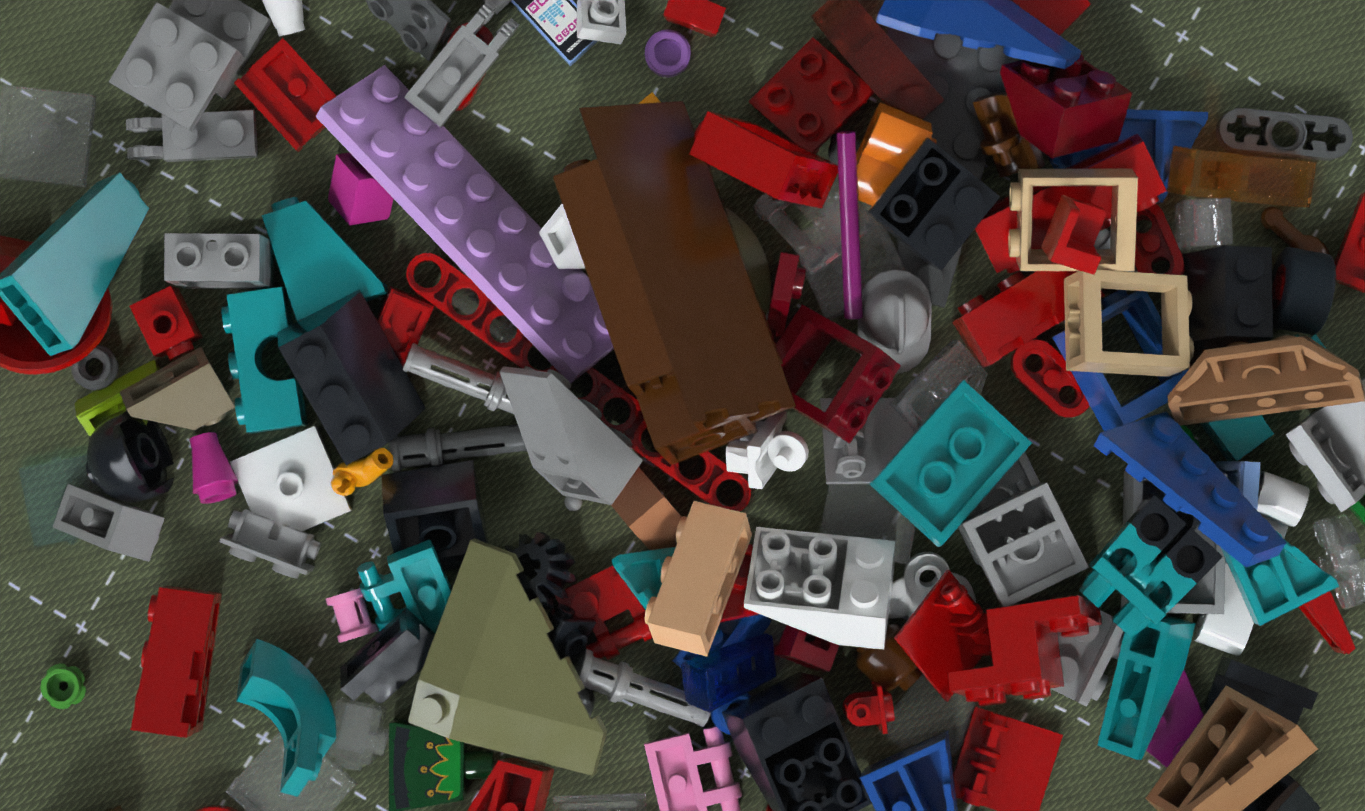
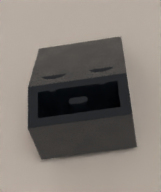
M798 672L721 712L741 759L772 811H859L872 804L860 779L861 771L822 677Z

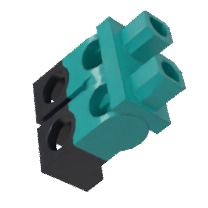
M1151 493L1137 507L1136 512L1088 564L1093 569L1078 589L1098 608L1115 589L1128 601L1111 620L1131 638L1143 630L1150 622L1157 625L1165 617L1166 613L1223 557L1191 527L1185 526L1187 523L1156 495ZM1173 539L1174 541H1173V542L1166 548V550L1156 559V556H1157V555L1167 546V544Z

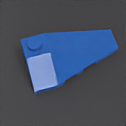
M885 0L876 20L878 24L932 40L935 39L936 33L960 36V39L963 41L962 46L972 49H978V47L994 48L996 45L1004 46L1003 53L1009 57L1061 69L1074 64L1082 52L1011 0Z

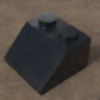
M1221 246L1182 254L1185 265L1183 275L1187 276L1188 291L1192 295V310L1189 315V336L1193 340L1194 349L1222 348L1235 342L1251 344L1270 341L1273 338L1272 247Z
M473 460L381 475L383 514L394 553L431 540L445 571L461 567L470 540L475 538L488 543L481 493Z

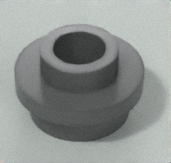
M99 344L86 357L71 366L76 382L90 390H101L110 386L116 379L119 369L115 354L109 348ZM94 359H100L103 363V371L98 376L91 375L88 369L89 363Z

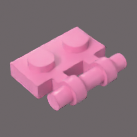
M716 726L703 729L707 746L693 750L689 732L644 743L660 811H708L707 806L718 803L721 804L722 811H741L738 798L742 797L739 782H734L728 758L733 756L730 742L724 741L722 731ZM711 762L716 787L703 791L697 765Z

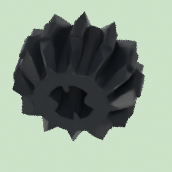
M537 532L533 539L527 534H519L518 548L512 545H505L507 551L516 554L524 569L517 576L529 600L538 597L543 608L546 610L553 609L555 595L561 599L568 598L566 590L563 589L564 584L577 581L575 575L567 571L576 563L574 557L569 553H565L566 545L557 538L551 540L550 536L544 532Z

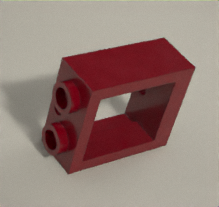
M803 304L776 343L783 362L781 367L796 404L791 409L849 444L857 432L865 425L870 412L884 391L889 388L893 377L901 367L899 363L877 346ZM833 338L862 356L824 412L795 394Z

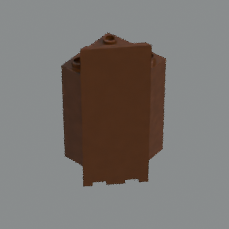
M684 101L579 108L597 159L591 162L588 159L574 161L564 167L563 173L555 175L553 178L628 388L637 397L654 448L673 465L757 433L756 421L793 408L796 404L781 364H783L711 167L708 163L689 154L694 144L695 131Z

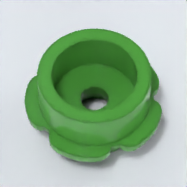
M63 663L53 665L47 670V675L41 681V693L50 702L51 706L57 709H67L71 704L80 703L85 697L86 687L83 685L85 676L76 666L67 667ZM61 682L68 684L67 690L64 691L60 688Z

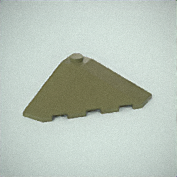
M475 538L470 540L419 676L408 723L448 739L593 776L597 772L607 729L599 715L591 718L578 694L585 687L569 656L560 659L547 634L554 630V627L539 598L536 597L529 600L517 576L519 572L524 570L515 553Z

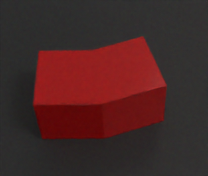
M668 0L663 16L668 22L712 38L718 32L726 8L708 0Z

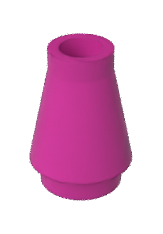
M208 432L190 438L193 493L199 495L200 503H215L235 496L237 494L235 485L238 483V479L219 444L217 433Z

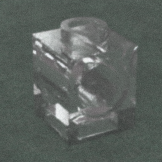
M1231 198L1183 200L1175 205L1176 242L1180 251L1206 250L1233 245Z

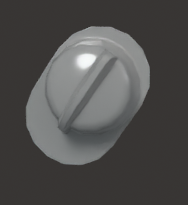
M896 269L880 272L870 279L862 290L863 318L858 319V336L877 346L899 363L901 367L896 373L899 374L907 372L920 364L928 353L931 341V300L929 290L921 279L912 273Z

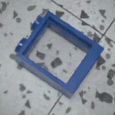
M1117 290L1101 299L1103 306L1101 310L1102 323L1122 312L1144 354L1163 355L1162 319L1146 291H1135L1128 295L1126 290ZM1064 330L1052 338L1066 361ZM1189 369L1170 377L1157 376L1160 381L1159 383L1121 405L1103 373L1071 372L1104 431L1132 423L1167 403L1169 393Z

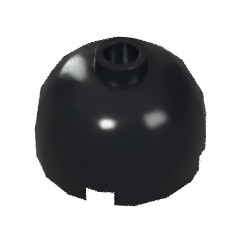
M127 409L103 420L89 437L86 462L87 474L90 480L110 497L118 501L133 503L167 493L172 487L174 477L167 479L166 467L174 464L173 456L167 439L157 422L148 420L147 425H145L143 419L131 417Z

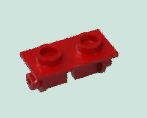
M871 682L872 691L851 693L844 699L842 705L843 712L852 724L856 726L877 725L883 734H888L886 722L895 721L891 693L882 691V686L878 682Z

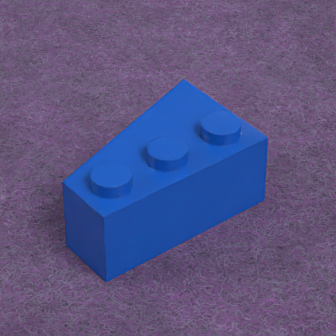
M948 730L864 768L860 776L875 811H958Z

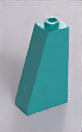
M120 172L94 184L0 273V297L50 356L72 349L79 343L149 210V207L140 198V193L136 186L125 179Z

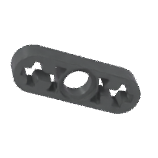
M1236 108L1223 115L1216 125V138L1220 145L1228 151L1331 161L1347 153L1353 142L1350 126L1340 118ZM1237 118L1242 119V127L1257 129L1261 126L1259 119L1265 120L1266 122L1261 131L1263 145H1257L1260 135L1253 134L1245 135L1240 139V142H1236L1234 133L1227 132V126L1234 124ZM1287 122L1294 127L1296 140L1292 146L1281 147L1273 141L1272 129L1276 123ZM1305 124L1311 125L1308 134L1314 135L1327 132L1328 127L1333 128V135L1340 137L1341 142L1332 146L1331 151L1326 150L1327 145L1325 142L1312 140L1307 143L1308 150H1304L1302 147L1307 138Z

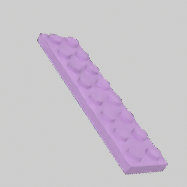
M385 65L321 106L316 118L570 383L574 382L614 350L589 277L581 269L557 268L539 234L542 228L444 126L442 128L439 127L404 98L409 90Z

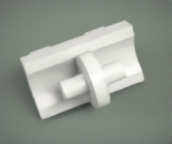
M787 411L769 416L766 421H756L757 433L730 442L726 446L727 471L748 474L749 488L763 489L777 468L784 471H796L802 467L808 458L809 450L804 439L797 433L782 431V426L787 420Z

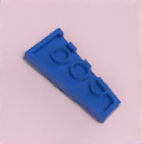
M1167 412L1101 432L1093 445L1104 455L1107 456L1114 452L1128 463L1125 471L1138 482H1142L1146 478L1163 491L1165 496L1162 501L1173 510L1192 514L1200 521L1198 530L1246 568L1279 556L1286 545L1285 540L1274 530L1271 524L1262 517L1241 494L1240 490L1229 481L1211 461L1209 456L1196 445Z

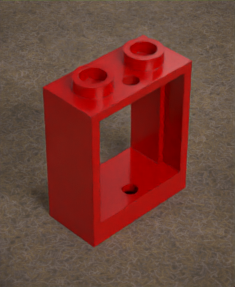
M707 111L704 120L698 125L694 134V144L689 153L775 199L820 209L823 208L838 174L837 164L756 123Z

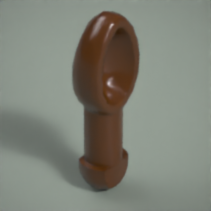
M1270 206L1262 211L1260 217L1262 225L1267 230L1270 228L1289 247L1330 255L1329 250L1321 240L1315 236L1302 234L1283 216L1284 212L1279 208Z

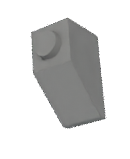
M68 484L53 528L103 549L149 562L154 547L158 542L165 518L136 506Z

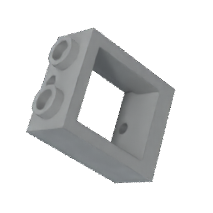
M165 233L164 281L184 289L275 288L276 257L270 240L261 234Z

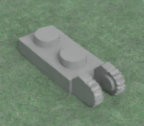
M490 0L479 9L466 27L462 25L404 97L441 128L499 57L498 52L519 27V24L511 18L499 28L497 35L489 45L478 38L475 34L495 14L494 11L497 6Z
M254 110L204 112L192 132L163 114L162 118L142 117L126 119V130L134 133L162 131L163 146L135 145L127 148V157L130 160L164 159L166 162L258 157L256 112Z

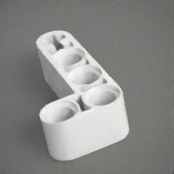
M1260 471L1257 511L1284 538L1288 526H1296L1303 515L1309 497V487L1265 471ZM1225 559L1224 614H1199L1193 639L1196 642L1229 654L1240 656L1247 644L1254 622Z

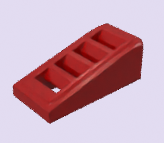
M1310 559L1313 563H1315V564L1319 567V565L1316 563L1315 560ZM1331 591L1298 607L1334 652L1350 654L1356 649Z

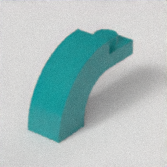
M256 639L240 667L236 702L258 709L268 716L278 728L284 742L280 792L298 797L309 780H316L321 768L322 759L336 740L337 728L334 711L321 684L301 662L282 649Z

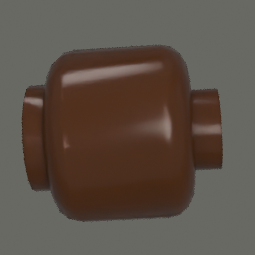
M898 624L887 626L884 650L855 647V650L859 653L856 666L871 682H878L882 686V691H891L897 686L906 691L923 674L894 639L902 628Z

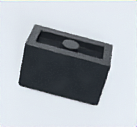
M405 608L340 667V690L353 701L365 692L377 703H383L423 667L435 633Z
M1222 656L1204 707L1209 710L1224 687L1228 686L1297 724L1303 707L1312 710L1318 692Z

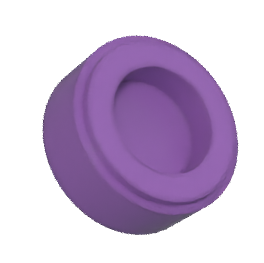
M661 30L652 35L646 44V63L650 70L658 76L675 77L681 74L690 62V45L687 39L677 31Z

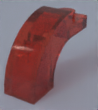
M828 0L811 15V18L886 105L923 119L944 101L939 92L908 59L882 27L876 23V20L858 0Z

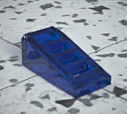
M765 633L710 651L708 656L698 655L682 663L681 669L687 703L710 713L777 677L772 635ZM752 656L755 657L756 670L753 671L751 664Z

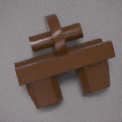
M1006 91L980 96L972 102L985 135V139L980 142L981 150L984 155H992L1000 177L1018 173L1019 169H1041L1045 165L1041 150L1020 136Z

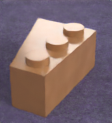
M1225 686L1145 799L1157 811H1242L1317 751L1318 748L1297 724L1234 689Z

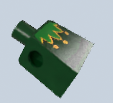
M393 719L389 723V811H404L464 800L467 796V779H487L494 768L493 751H467V743L448 739L408 723V720Z

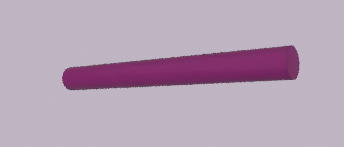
M854 131L837 132L844 318L860 319L863 318L856 136Z

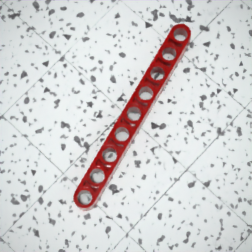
M422 253L410 261L407 267L406 278L410 287L418 295L519 368L523 369L525 366L534 369L527 359L528 351L533 344L518 329L515 338L507 343L497 342L491 337V323L498 317L506 316L470 278L433 253ZM425 262H432L441 270L439 283L431 288L419 286L414 278L416 268ZM468 289L478 296L479 306L473 314L461 315L453 309L452 299L458 291ZM553 365L546 370L534 369L536 371L547 372L549 369L558 372V370ZM593 367L585 372L591 379V390L586 396L578 399H584L597 407L602 413L600 420L609 428H614L626 435L632 442L631 449L707 504L739 512L748 505L751 498V489L747 480L739 473L728 472L726 464L707 451L699 454L703 461L701 474L693 479H687L679 471V462L671 465L658 451L650 452L646 450L641 443V434L647 425L638 400ZM612 398L624 400L629 408L627 419L619 425L609 423L603 415L605 403ZM732 479L740 487V497L734 504L724 506L718 501L716 490L722 481Z

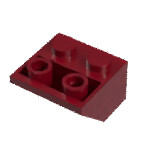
M1082 54L1074 64L1065 69L1026 60L1002 64L1000 75L1020 136L1049 157L1055 158L1119 141L1132 92L1119 84L1112 74L1100 71L1084 60Z

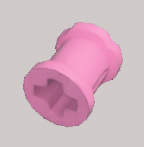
M360 588L326 598L327 605L333 606L341 632L337 636L339 643L379 631L377 625L371 622Z

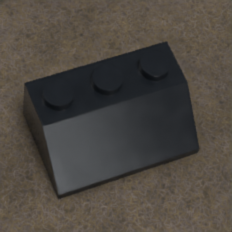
M360 289L277 332L279 350L346 465L388 444L426 409L407 372L403 371V366Z

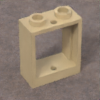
M1132 169L1018 170V182H1011L1009 190L1010 211H1017V229H1009L1008 253L1009 257H1016L1020 271H1079L1051 262L1043 249H1031L1033 186H1112L1110 249H1096L1101 256L1097 270L1135 271L1138 177Z
M1079 270L1064 278L1066 371L1170 377L1190 368V362L1194 353V343L1189 336V315L1192 310V295L1188 291L1187 276L1096 270L1095 275ZM1101 289L1161 292L1163 355L1102 351Z

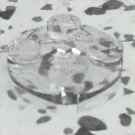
M1345 514L1314 521L1315 536L1319 545L1322 548L1324 547L1326 555L1319 557V566L1324 572L1337 580L1339 587L1335 588L1342 609L1345 610L1365 603V558L1360 559L1355 544L1361 543L1352 522Z

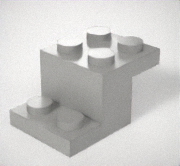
M173 0L169 8L156 2L109 80V83L192 132L214 94L226 99L234 82L238 79L272 21L239 0Z
M1364 376L1363 378H1361V381H1362V385H1363L1364 392H1365V376ZM1365 401L1320 407L1286 434L1291 441L1289 442V447L1292 454L1299 463L1308 465L1318 479L1317 487L1326 501L1330 504L1335 503L1338 509L1343 512L1365 495Z
M1025 452L958 527L975 564L982 566L1001 607L1011 606L1089 568L1048 483L1039 481Z

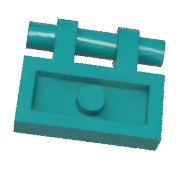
M431 540L387 556L388 565L391 570L389 574H379L372 561L365 562L357 568L362 581L359 586L365 600L371 601L377 614L375 623L379 632L407 608L436 633L452 588ZM400 591L407 607L394 609L389 595Z

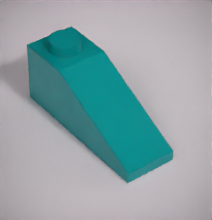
M1166 614L1157 625L1150 622L1132 638L1124 633L1097 746L1136 760H1142L1185 668L1196 623Z

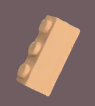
M693 501L688 517H681L676 531L677 546L673 556H667L664 560L660 575L662 585L657 597L652 596L645 611V623L648 624L654 643L708 656L752 537L746 513Z

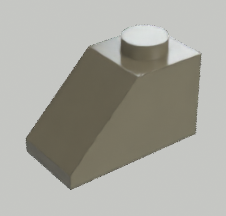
M202 347L120 391L122 400L131 417L196 430L203 425L210 426L216 424L227 415L228 411L235 408L227 389Z

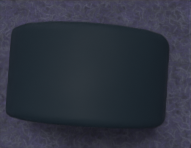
M1286 247L1279 254L1272 272L1273 328L1309 335L1317 334L1323 328L1332 306L1335 291L1336 269L1331 255Z

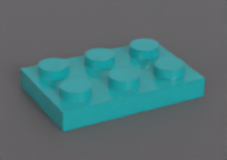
M963 380L958 383L869 484L937 547H940L1027 450L1032 442Z

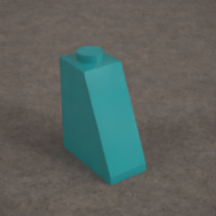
M297 197L284 199L271 205L273 212L262 215L297 321L359 289L367 302L387 295V285L307 201L299 203Z

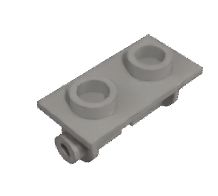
M244 509L243 512L233 511L228 527L235 530L234 534L223 536L219 541L231 546L229 550L231 555L250 562H255L256 557L274 563L272 570L291 578H298L300 573L307 575L314 570L315 566L305 563L307 557L315 560L321 547V542L315 541L313 534H308L284 524L276 540L270 538L275 524L274 520L250 512L247 509Z

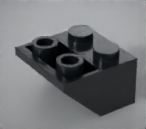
M926 138L869 209L868 213L927 264L942 271L1000 196L933 141Z

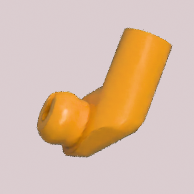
M379 448L367 457L357 459L348 465L344 462L340 463L332 472L334 477L330 482L331 488L339 495L348 496L355 491L356 487L368 486L393 465L394 460L391 452L385 448Z

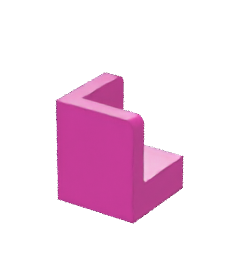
M350 152L336 154L328 195L330 204L349 226L388 219L394 198Z

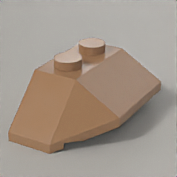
M1290 335L1280 336L1272 341L1251 344L1235 342L1226 347L1204 350L1168 395L1169 408L1174 420L1180 426L1365 401V392L1358 369L1308 336L1295 337Z

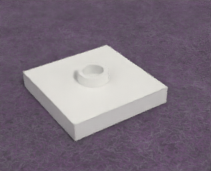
M317 426L308 428L230 461L250 511L275 521L270 538L277 540L284 524L300 531H305L352 511L347 496L339 495L331 488L330 482L334 477L332 472L335 468Z

